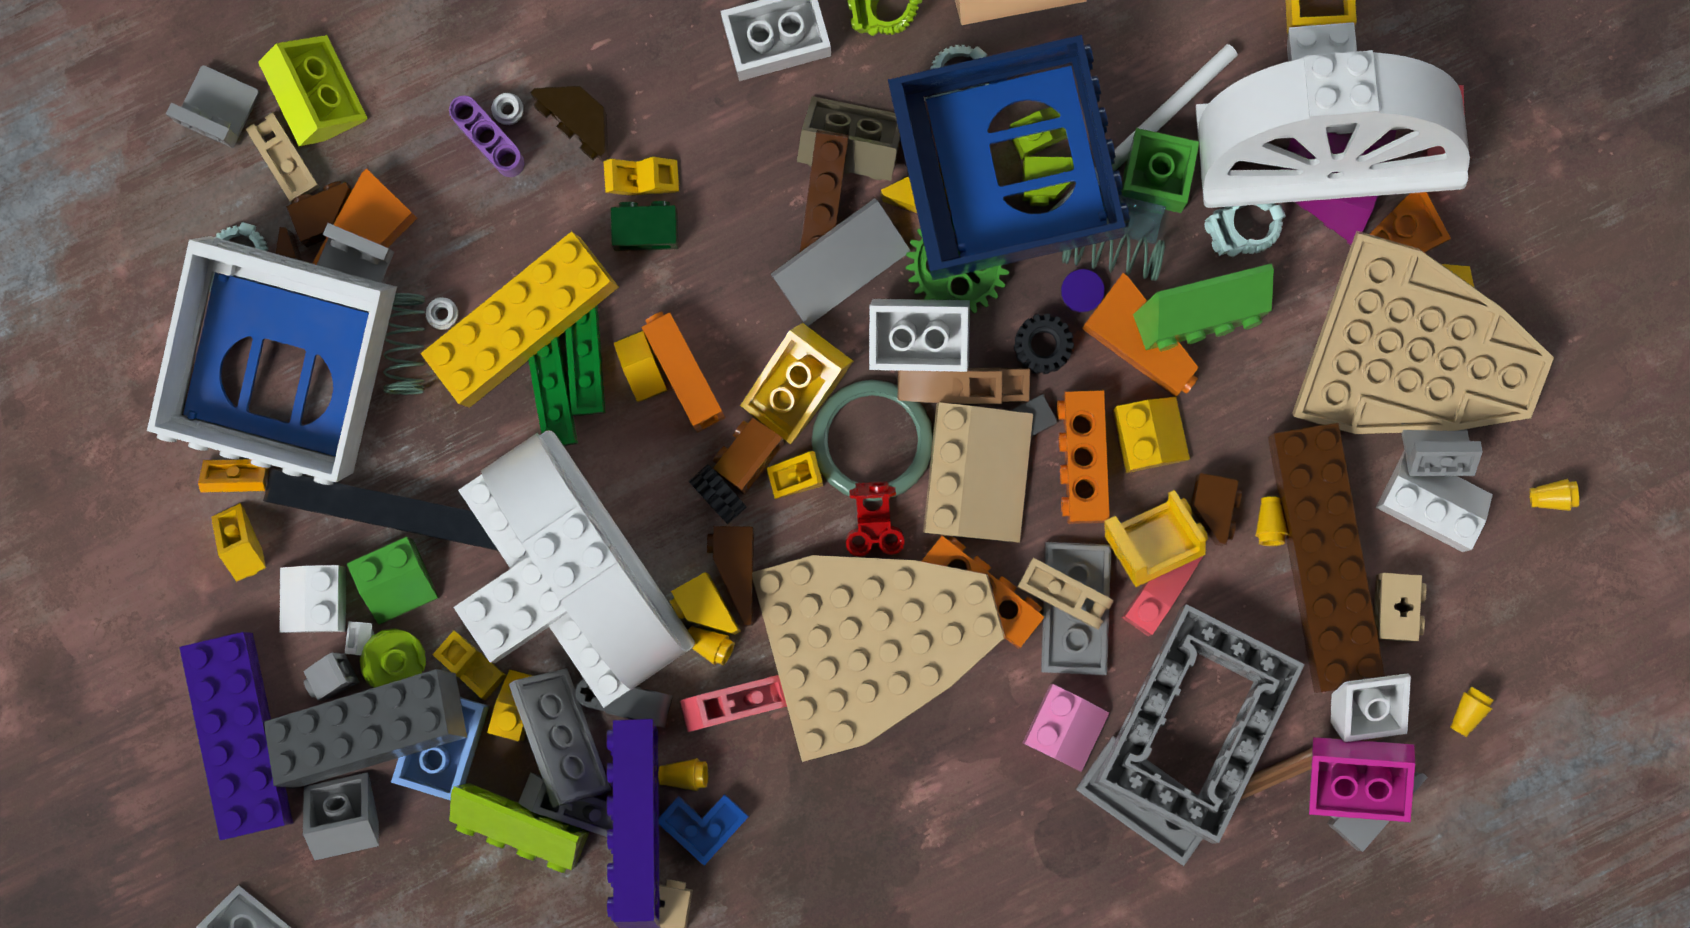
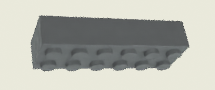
M439 669L264 721L274 786L299 788L467 738L456 673Z

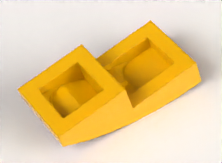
M455 630L432 654L450 672L456 673V676L483 700H486L507 676Z

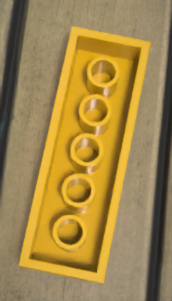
M571 231L420 354L457 403L470 408L525 364L530 357L536 355L540 349L551 343L555 337L561 335L618 289L619 286L581 237Z

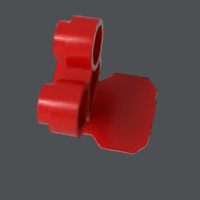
M888 481L855 483L856 488L849 490L850 498L856 499L858 528L848 533L846 537L847 550L852 555L860 557L869 553L872 543H879V547L884 553L890 555L899 553L904 547V535L899 528L891 526L889 497L896 495L895 487L889 486ZM882 498V505L877 510H868L863 504V499ZM888 534H895L897 540L894 543H888L885 537ZM862 536L865 541L861 545H856L853 543V538Z

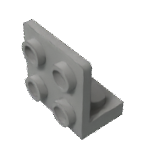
M203 65L200 67L182 107L171 103L166 115L177 124L234 148L260 92L254 87Z
M327 223L323 235L328 237V240L317 265L382 282L394 251Z
M1467 429L1458 431L1403 430L1401 433L1409 476H1475L1483 451L1481 441L1469 440Z

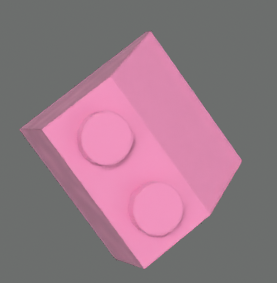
M1050 684L1023 740V744L1082 772L1109 712L1067 690Z

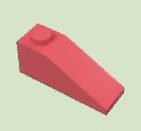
M1203 556L1146 582L1121 618L1147 636L1153 635Z
M779 675L680 700L688 732L787 707Z

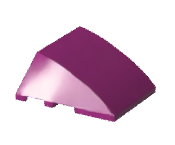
M1389 130L1359 156L1366 155L1395 141L1397 130ZM1327 133L1331 153L1340 154L1344 152L1353 133ZM1295 138L1290 139L1287 151L1307 159H1316ZM1285 167L1280 168V170H1298ZM1377 196L1298 201L1294 203L1317 217L1324 223V226L1329 230H1334L1347 240L1346 243L1351 246L1356 231L1363 232L1373 211Z

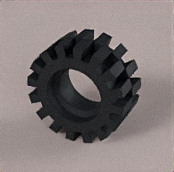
M1044 314V316L1034 315L1033 318H1028L1024 321L1016 334L1014 351L1017 354L1016 358L1022 362L1023 367L1032 370V373L1037 374L1039 372L1045 375L1049 374V372H1056L1066 364L1071 356L1074 346L1072 332H1069V326L1066 322L1062 323L1060 321L1061 318L1057 316L1054 318L1050 314ZM1040 332L1051 334L1056 341V349L1049 356H1039L1031 347L1032 338Z
M708 464L688 481L727 525L747 508Z

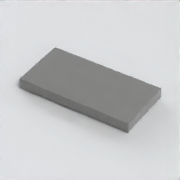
M874 198L772 272L771 276L804 324L809 326L904 257L907 252H910V249L878 200Z
M1045 543L1046 565L1107 597L1110 596V545ZM1086 598L1081 609L1089 613L1094 602ZM1043 601L1044 619L1042 626L1041 672L1107 675L1109 610H1105L1101 617L1103 623L1099 630Z
M565 668L511 682L509 686L552 807L555 808L609 792L611 787L607 781V776L582 707L576 698V691L568 669Z
M1112 736L1075 789L1184 866L1202 841V838L1094 783L1116 737ZM1147 759L1141 762L1140 769L1150 774L1157 773L1161 775V780L1179 789L1186 788ZM1191 791L1190 795L1198 798V795Z

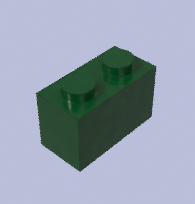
M653 201L651 206H638L637 202H620L619 207H611V242L614 251L679 249L678 211L676 206L670 205L669 201Z

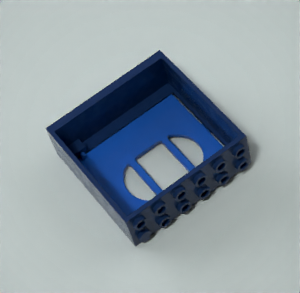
M1082 35L888 79L933 281L1124 238L1125 228L1129 227L1130 222L1129 211L1126 203L1120 204L1119 196H1122L1121 190H1123L1119 170L1113 172L1112 165L1115 164L1114 158H1116L1112 139L1106 140L1104 133H1107L1108 126L1105 107L1098 108L1097 102L1100 101L1101 94L1100 84L1097 75L1091 76L1090 71L1093 70L1092 63H1094L1090 43L1084 44ZM1067 64H1072V65H1073V70H1074V74H1075V79H1076V83H1077V87H1078V92H1079V96H1080V100H1081V105H1082V109H1083V114H1084V118H1085V122H1086V127H1087V131H1088V136H1089V140H1090V144H1091V149H1092V153H1093V157H1094V162H1095V166H1096V171H1097V175H1098V179H1099V184H1100L1101 193H1102V197H1103V201H1104V206H1105L1106 212L1104 211V207H1103V202H1102V198H1101V194H1100V189H1099L1098 180H1097V176H1096V172H1095V167H1094V163H1093V159H1092V154H1091L1090 145H1089V141H1088V137H1087V132H1086V128H1085V123H1084V119H1083V115H1082V110H1081V106H1080V102H1079V97H1078L1077 88H1076V84H1075V80H1074V75H1073V71H1072V66L1062 67V68H1058V69H1054V70H1049V71H1045V72H1041V73H1036V74H1032V75H1028V76H1023V77H1019V78H1015V79H1010V80H1007V78H1011V77H1015V76H1020V75H1024V74H1028V73H1033V72H1037V71H1041V70H1046V69H1050V68H1054V67H1059V66H1063V65H1067ZM989 83V85H984V86H980V87H976V88H971V89H967V90H963V91H958V92H954V93L945 94V95H941V96H937V97H932V98L926 99L927 108H928V112H929V117H930V121H931V126H932V130H933V135H934V139H935V143H936V148H937V152H938V157H939V161H940V166H941V170H942V175H943V179H944V184H945V188H946V193H947V197H948V202H949V206H950V211H951V215H952V220H953V224H954V229H955V233H956V238H957V242H958V246H957V245H956L955 236H954V232H953L952 223H951V218H950V214H949V209H948V205H947V200H946V196H945V191H944V187H943V182H942V178H941V173H940V169H939V164H938V160H937V155H936V151H935V146H934V142H933V137H932V133H931V128H930V124H929V119H928V115H927V110H926V106H925L924 97H929V96H933V95H937V94H942V93H946V92H950V91H955V90H959V89H963V88H968V87H972V86H976V85H981V84ZM1017 102H1041L1052 107L1060 114L1059 118L994 133L988 132L990 124L996 115L1007 106ZM1060 128L1066 130L1074 165L1072 171L1002 187L998 185L990 151L991 144ZM1073 181L1076 183L1070 197L1061 206L1047 213H1023L1012 208L1003 200L1004 197Z

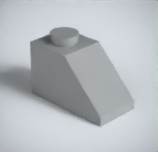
M332 652L303 671L307 678L304 680L305 688L312 698L316 696L318 701H325L360 683L346 654Z

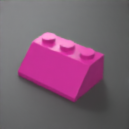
M1313 737L1309 815L1411 822L1415 773L1414 744L1373 741L1344 742L1342 739Z

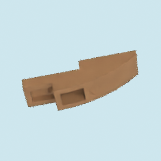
M1026 367L968 368L967 372L898 370L897 400L958 404H1002V402L1029 401L1030 369Z

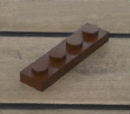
M820 130L816 132L800 252L837 225L849 135Z

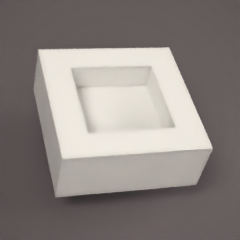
M348 621L344 654H362L363 647L374 635L372 623Z

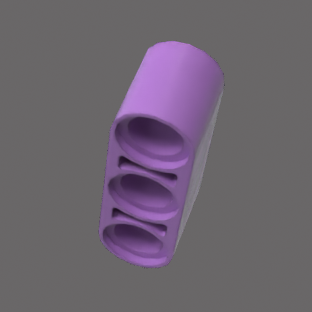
M464 95L453 99L450 103L449 113L459 129L503 176L515 177L520 174L525 163L516 145L471 97ZM465 107L473 108V114L470 118L465 120L459 119L458 115L461 109ZM486 130L494 131L495 135L492 141L488 143L480 142L479 138L482 132ZM508 153L515 154L516 159L511 166L505 167L501 165V158Z

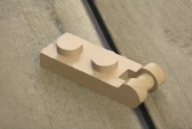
M272 112L265 116V121L257 126L252 124L246 128V131L287 198L293 204V200L296 197L311 193L320 186L289 138L278 117ZM273 131L276 137L266 142L264 136Z
M1032 558L1018 585V588L1097 630H1099L1103 623L1101 620L1102 615L1106 609H1110L1113 600L1035 558ZM1086 598L1094 602L1089 613L1081 609Z

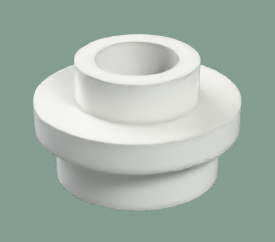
M503 93L494 99L491 111L496 121L503 125H512L517 123L523 116L524 106L520 98L515 94ZM506 105L514 107L513 112L509 115L502 112Z
M444 297L432 300L426 309L427 321L432 327L439 330L451 328L456 323L459 315L456 304ZM440 309H447L448 316L443 320L438 319V311Z

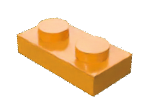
M252 459L203 460L198 486L200 492L265 491L270 468L255 466L251 464Z

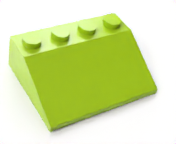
M471 783L454 786L451 792L449 821L457 824L455 828L457 831L469 836H474L475 832L487 836V843L504 849L506 844L518 849L517 855L532 861L535 860L536 856L547 860V867L561 873H565L566 869H575L590 831L531 812L518 802Z

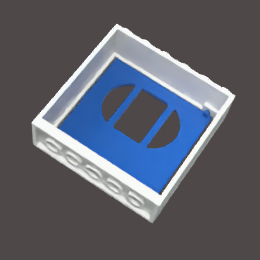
M212 236L189 239L147 431L156 433L157 438L163 441L177 442L178 439L189 442L188 447L196 450L207 451L208 448L219 450V455L225 458L239 459L241 456L252 459L251 464L258 467L270 468L271 465L283 468L282 472L288 475L302 476V473L314 476L315 482L325 485H333L334 482H338L353 474L397 286ZM215 272V274H214V279H213V283H212V288H211V292H210V297H209V301H208V306H207V310H206V315H205V319H204V324H203V328H202V333H201V337H200V342H199V346H198V351H197V355H196V360H195V364H194V369H193V373H192V378H191V382H190V387H189V391H188V396H187V400H186V405H185V409H184V414L182 415L183 408H184V403H185V399H186V394H187V390H188V385H189V381H190V376H191V372H192V367H193V363H194V358H195V354H196V349H197V345H198V340H199V336H200V331H201V327H202V322H203V318H204V313H205V309H206V304H207V300H208V295H209V291H210V286H211V282H212V277H213V273ZM251 336L253 339L238 406L236 407L230 401L223 388L221 377L222 365L232 346L241 339ZM264 339L299 347L306 351L289 423L249 411ZM320 355L327 364L332 376V398L326 411L318 419L303 425L301 421L316 356Z

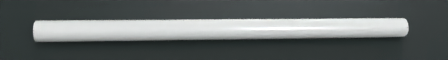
M1226 44L1138 128L1157 132L1238 56L1236 50L1231 45ZM1135 131L1115 149L1116 158H1114L1115 164L1112 165L1113 172L1128 159ZM1095 167V172H1096V176H1097V180H1098V185L1100 186V184H1099V179H1098V175H1097V171H1096V167ZM1074 188L1065 197H1063L1050 211L1061 206L1070 197Z

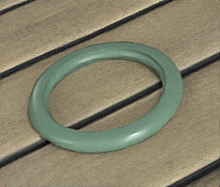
M872 379L854 382L839 389L829 397L818 412L813 425L811 441L818 467L830 485L841 493L850 496L849 490L856 488L855 483L858 482L842 474L831 458L828 447V433L832 420L842 407L857 398L873 395L891 399L905 408L912 417L918 436L917 452L913 462L902 475L888 482L889 486L895 487L896 495L889 497L891 499L905 493L915 485L927 470L931 460L933 442L932 423L926 409L920 402L897 400L898 385L888 381ZM868 498L863 500L880 501L882 500V498Z

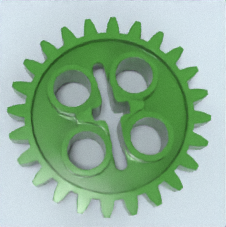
M951 215L950 218H951V223H952V227H953V232H955L954 224H953V220H952V215ZM921 229L917 230L918 235L922 239L921 241H910V244L916 248V252H907L906 256L913 259L914 263L905 267V270L914 271L915 273L914 276L908 279V283L918 282L919 287L914 291L915 295L924 292L926 294L924 300H970V311L973 314L977 312V302L985 308L989 306L986 299L987 295L994 299L998 298L994 287L1004 288L1005 284L999 277L1009 275V271L1001 268V265L987 268L984 271L971 272L980 279L978 284L972 281L967 274L933 281L931 273L926 268L927 255ZM954 278H963L967 282L968 290L964 295L960 296L952 292L950 286Z

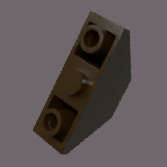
M581 86L534 88L530 92L536 101L533 104L534 108L545 118H548L549 115L554 117L559 122L556 126L559 131L568 139H571L573 136L582 143L579 148L591 160L594 161L596 157L602 162L608 160L607 114L604 107Z

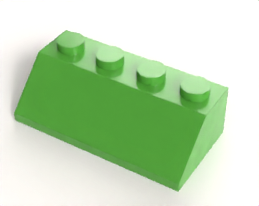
M1272 263L1156 292L1133 314L1145 349L1158 348L1159 351H1166L1178 345L1177 342L1187 340L1188 344H1193L1205 339L1208 334L1215 333L1216 337H1220L1233 332L1235 327L1243 326L1244 329H1251L1262 324V318L1272 311L1274 275Z

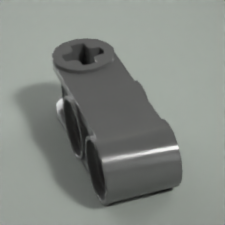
M585 679L579 682L576 687V698L580 704L586 707L632 720L653 719L656 726L664 728L666 726L673 699L672 695L648 689L641 690L640 687H635L603 708L597 697H593L591 702H589L588 695L583 694L584 688H590Z

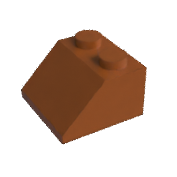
M754 418L749 423L744 420L732 435L736 438L729 448L723 446L712 460L716 463L713 470L744 495L784 446L783 438Z

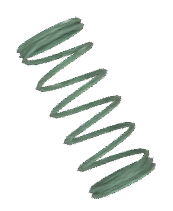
M1126 233L1124 238L1121 239L1114 259L1113 240H1110V273L1114 269L1121 246L1127 236L1126 275L1128 276L1131 273L1137 252L1144 240L1143 278H1147L1151 267V280L1156 281L1158 279L1164 255V240H1158L1148 266V243L1145 237L1139 240L1131 263L1130 236ZM1105 242L1101 243L1096 259V244H1093L1092 269H1095ZM1085 246L1081 247L1079 256L1078 248H1075L1074 263L1076 266L1081 260ZM1072 249L1063 251V264L1069 263Z
M396 293L393 305H420L425 302V297L412 293ZM392 306L393 310L401 312L391 314L390 318L407 314H424L425 311ZM389 322V326L401 328V330L386 333L385 341L403 347L389 349L384 352L383 356L388 360L404 364L390 366L383 373L390 378L403 381L384 385L383 391L389 394H421L425 392V387L413 383H424L425 380L390 375L386 371L401 367L423 366L425 363L395 359L386 354L398 350L424 348L425 346L396 342L386 337L402 332L424 331L425 328L401 326Z

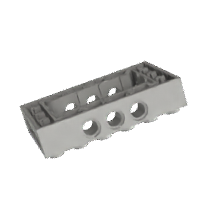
M1187 604L1179 609L1094 783L1212 844L1219 843L1305 664ZM1197 653L1253 681L1198 798L1190 795L1191 791L1186 788L1179 789L1161 780V775L1157 773L1150 774L1139 768L1141 762L1150 755L1152 751L1150 745L1158 729L1165 724L1167 720L1164 718L1172 700L1179 696L1181 691L1179 686L1187 670L1194 665Z

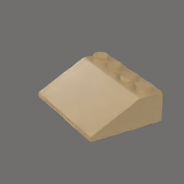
M941 402L936 404L923 527L924 533L1020 543L1033 422L1032 413Z

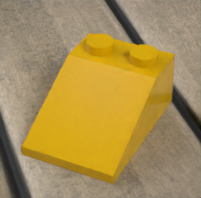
M801 323L788 332L740 406L788 443L792 444L837 387L854 361L807 325Z

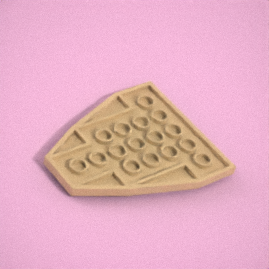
M1356 231L1292 414L1294 417L1321 425L1339 423L1340 430L1353 434L1402 433L1403 430L1458 431L1529 419L1533 415L1554 357L1500 305L1419 248Z
M811 555L752 572L753 582L802 762L868 744L951 688L1005 639L988 574L917 560Z

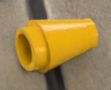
M1564 479L1536 488H1529L1531 508L1538 507L1571 511L1572 507H1579L1577 481L1569 482L1568 479Z
M1279 497L1261 498L1255 534L1259 538L1260 545L1279 546L1285 544V537L1288 536Z
M694 626L688 629V632L695 641V645L692 648L694 651L713 665L717 663L725 665L735 645L733 641L729 640L728 635Z
M1471 686L1467 693L1463 692L1450 728L1467 737L1492 710L1490 706L1494 700Z
M696 758L660 765L658 771L659 784L698 791L699 788H706L708 784L707 763Z

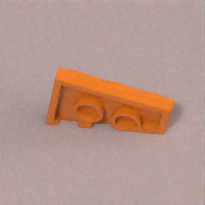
M1427 192L1409 193L1370 233V235L1419 248L1424 253L1451 239Z

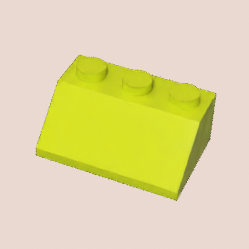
M327 35L276 43L258 62L299 146L324 142L368 119Z

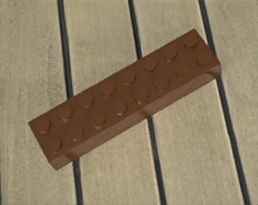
M1339 423L1274 433L1268 437L1278 497L1281 499L1288 532L1286 541L1314 693L1337 690L1347 681L1384 677L1385 673Z

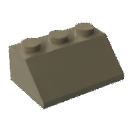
M812 96L801 131L797 162L812 166L817 130L849 135L844 173L869 176L875 180L884 179L891 181L901 140L895 113Z

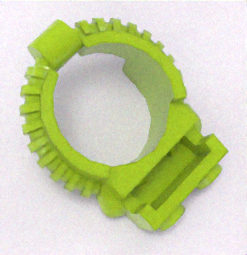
M848 0L849 9L852 10L853 14L851 26L857 32L869 33L871 36H875L879 32L890 35V33L891 35L905 31V27H909V23L914 21L913 17H916V11L919 8L917 5L922 3V0H909L910 3H908L903 15L890 22L879 20L876 13L879 0Z

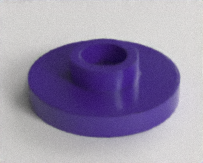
M1087 269L1075 270L1064 279L1061 286V296L1064 303L1071 310L1082 313L1089 312L1101 303L1104 296V285L1101 278L1093 271Z

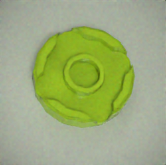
M395 628L382 630L373 635L363 647L360 657L361 673L366 682L373 688L421 674L426 666L425 650L420 641L409 632Z

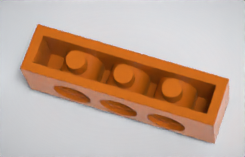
M1104 390L1065 392L1063 400L1057 401L1058 420H1064V432H1059L1058 437L1059 452H1065V465H1060V483L1066 484L1067 497H1061L1062 517L1068 516V524L1104 523L1105 520L1110 519ZM1078 417L1088 420L1090 424L1089 432L1084 434L1076 432L1073 428V420ZM1079 449L1088 451L1091 455V463L1087 466L1077 464L1074 459L1075 451ZM1085 481L1091 485L1093 492L1090 498L1085 499L1077 495L1075 487L1078 482Z
M941 536L923 558L922 562L948 566L950 562L957 560L961 561L968 571L988 574L998 613L999 606L1004 601L1014 603L1017 608L1016 616L1013 619H1005L1000 613L999 616L1005 639L1018 649L1021 648L1044 619V616L1039 613L1042 607L1028 596L1025 600L1021 599L1014 593L1017 589L1016 586L1003 576L998 580L988 572L991 567L981 558L975 556L972 560L963 552L966 547L956 538L950 536L946 539L944 536Z

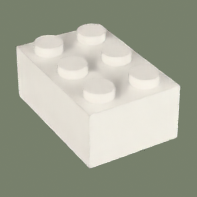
M759 0L720 11L739 81L831 56V46L818 0Z
M873 299L870 304L869 370L967 372L969 366L970 300Z

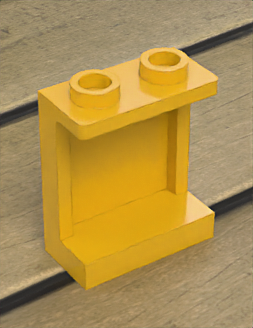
M1175 490L1168 492L1167 502L1120 523L1116 516L1104 521L1105 538L1135 587L1204 556L1206 552V541H1208L1206 530L1201 523H1195L1189 503L1185 498L1180 499Z

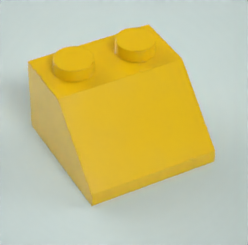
M1176 397L1149 399L1116 406L1113 409L1126 473L1190 460Z
M707 572L671 591L674 599L670 600V604L678 618L683 619L685 617L687 621L734 635L741 632Z

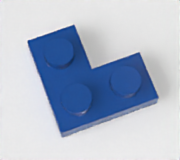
M724 794L702 818L678 796L659 817V825L705 866L745 822L749 815Z

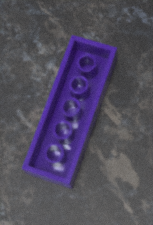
M240 632L179 647L220 841L293 824L286 787L274 786L264 728V721L271 720L253 633Z
M653 719L613 720V730H607V748L611 751V755H613V763H607V781L611 783V788H613V796L607 797V814L611 816V821H613V829L607 830L608 850H611V854H613V863L607 864L608 883H611V887H613V897H608L607 913L608 917H611V921L618 928H660L658 729Z

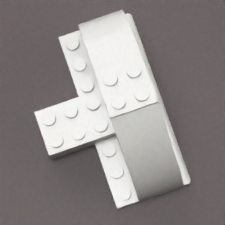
M1354 22L1289 27L1287 40L1288 62L1260 70L1235 82L1219 93L1208 104H1196L1203 202L1207 208L1464 189L1468 182L1470 155L1463 99L1458 84L1443 70L1421 60L1394 54L1375 53L1373 50L1357 51ZM1389 130H1414L1366 155L1359 156ZM1327 133L1353 134L1344 152L1333 154L1331 153ZM1280 138H1295L1316 159H1307L1267 142ZM1435 146L1443 147L1446 152L1433 156L1384 162ZM1246 161L1298 170L1230 169L1236 162Z
M545 431L541 435L538 433L534 434L482 469L480 476L458 490L510 567L508 571L453 607L489 662H498L550 627L603 708H605L694 647V639L554 432Z

